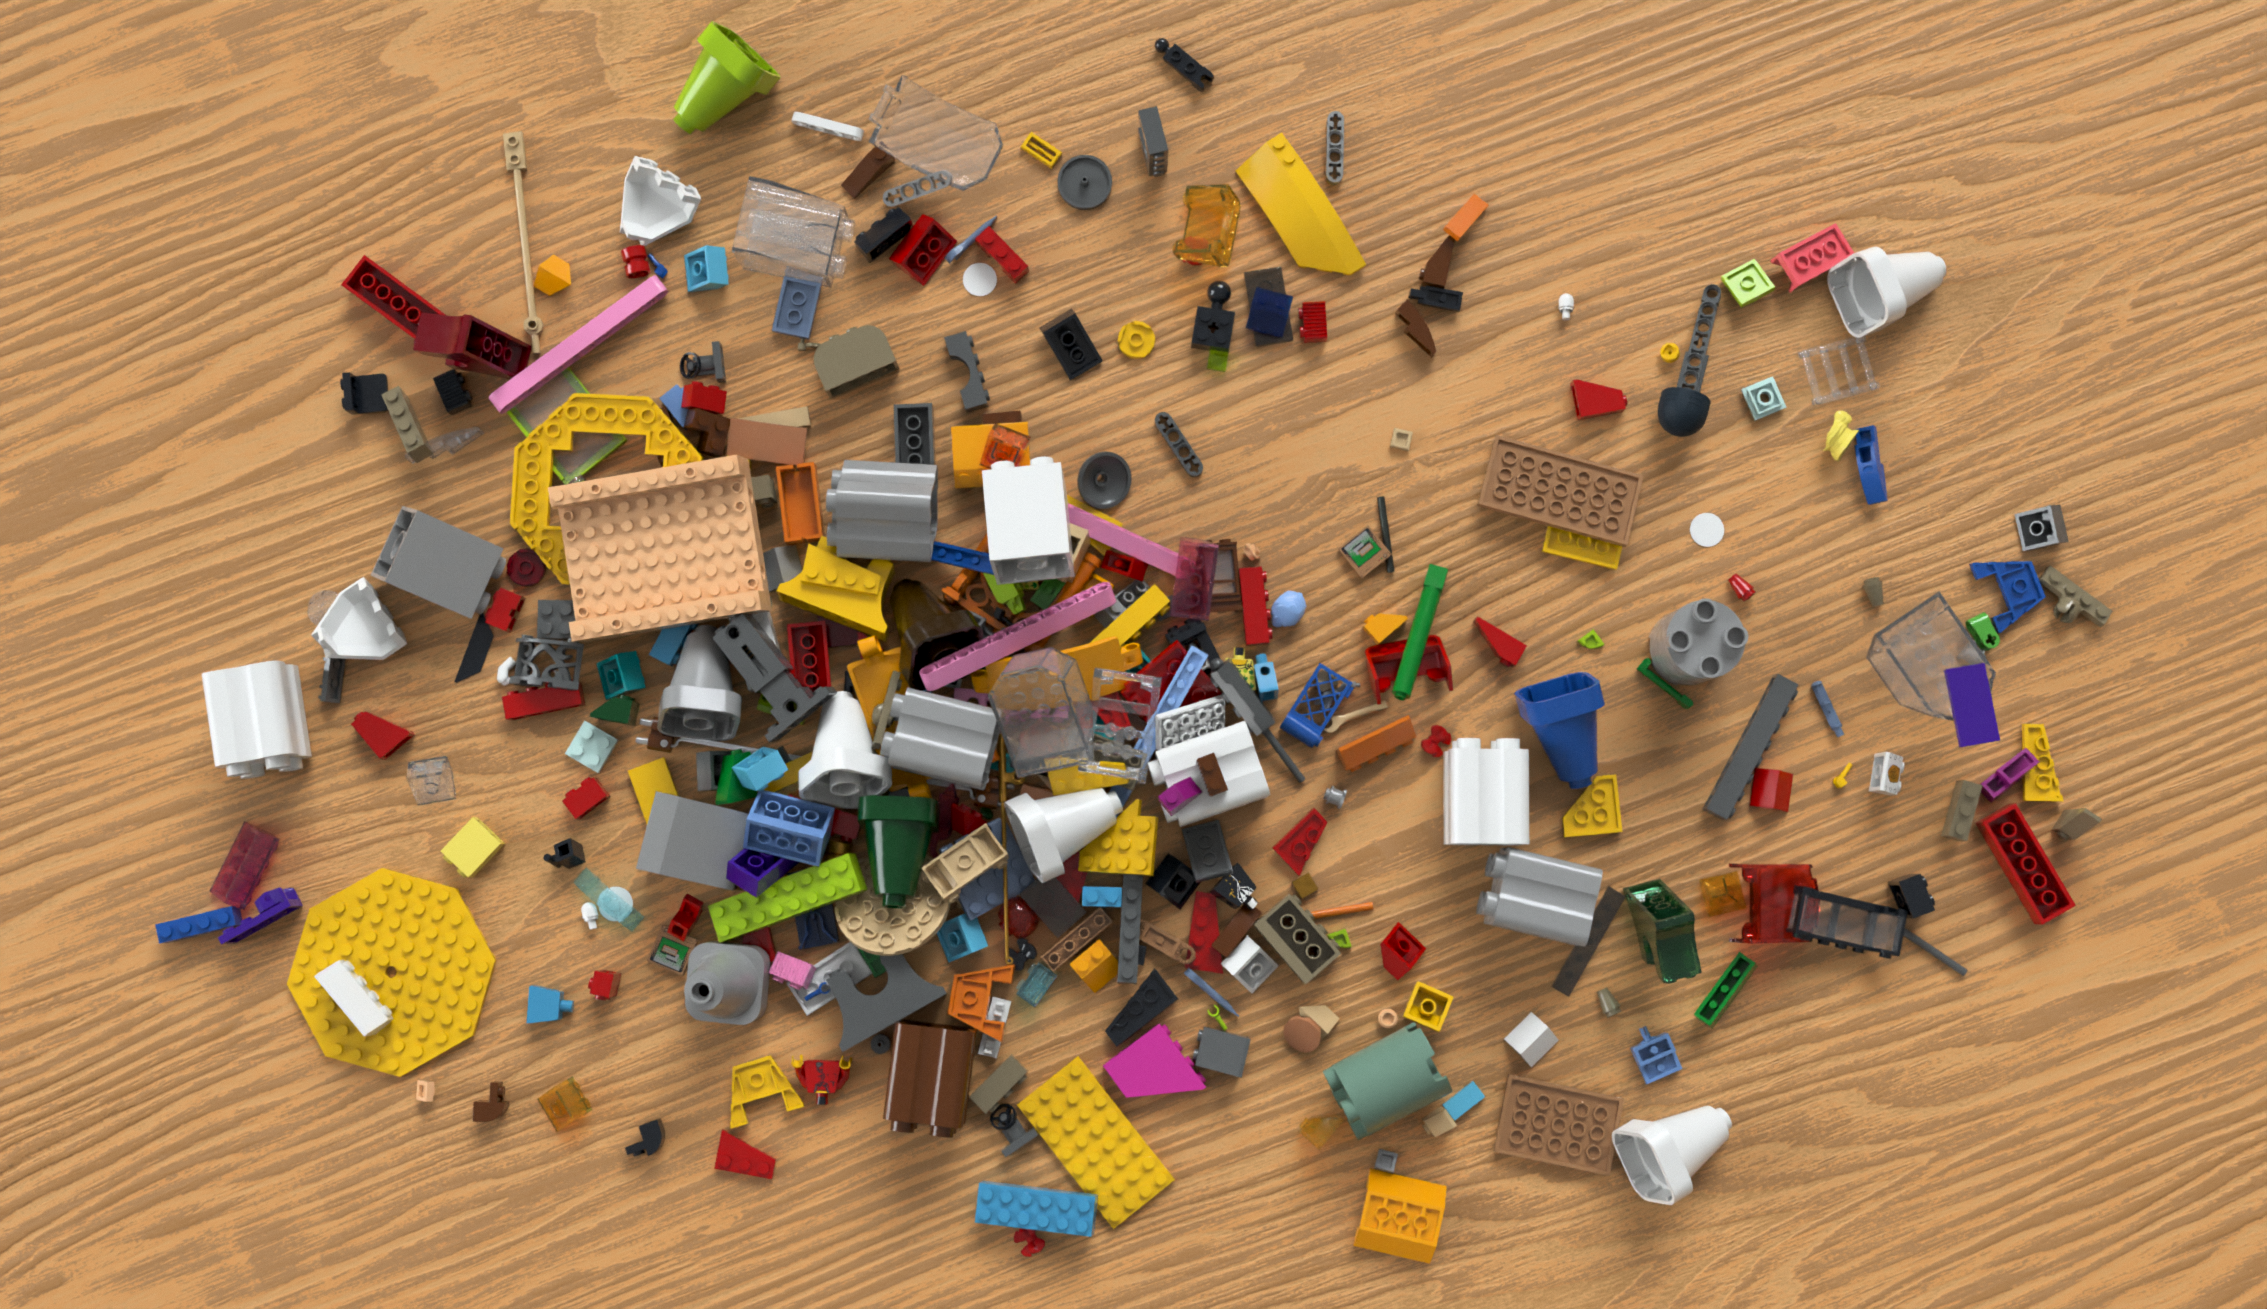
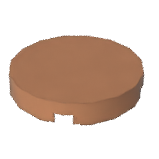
M1294 1016L1284 1026V1037L1295 1050L1311 1052L1321 1042V1029L1309 1017Z

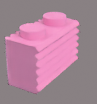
M778 951L768 973L773 976L772 980L781 984L784 981L789 982L790 987L800 990L801 987L808 989L816 967Z

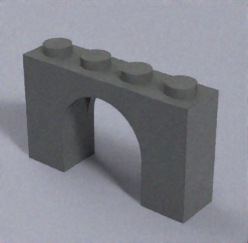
M1155 106L1138 111L1141 125L1138 128V135L1149 176L1159 177L1164 175V172H1167L1168 147L1158 108Z

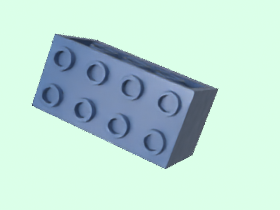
M766 790L758 791L746 819L743 848L819 867L831 837L835 808Z

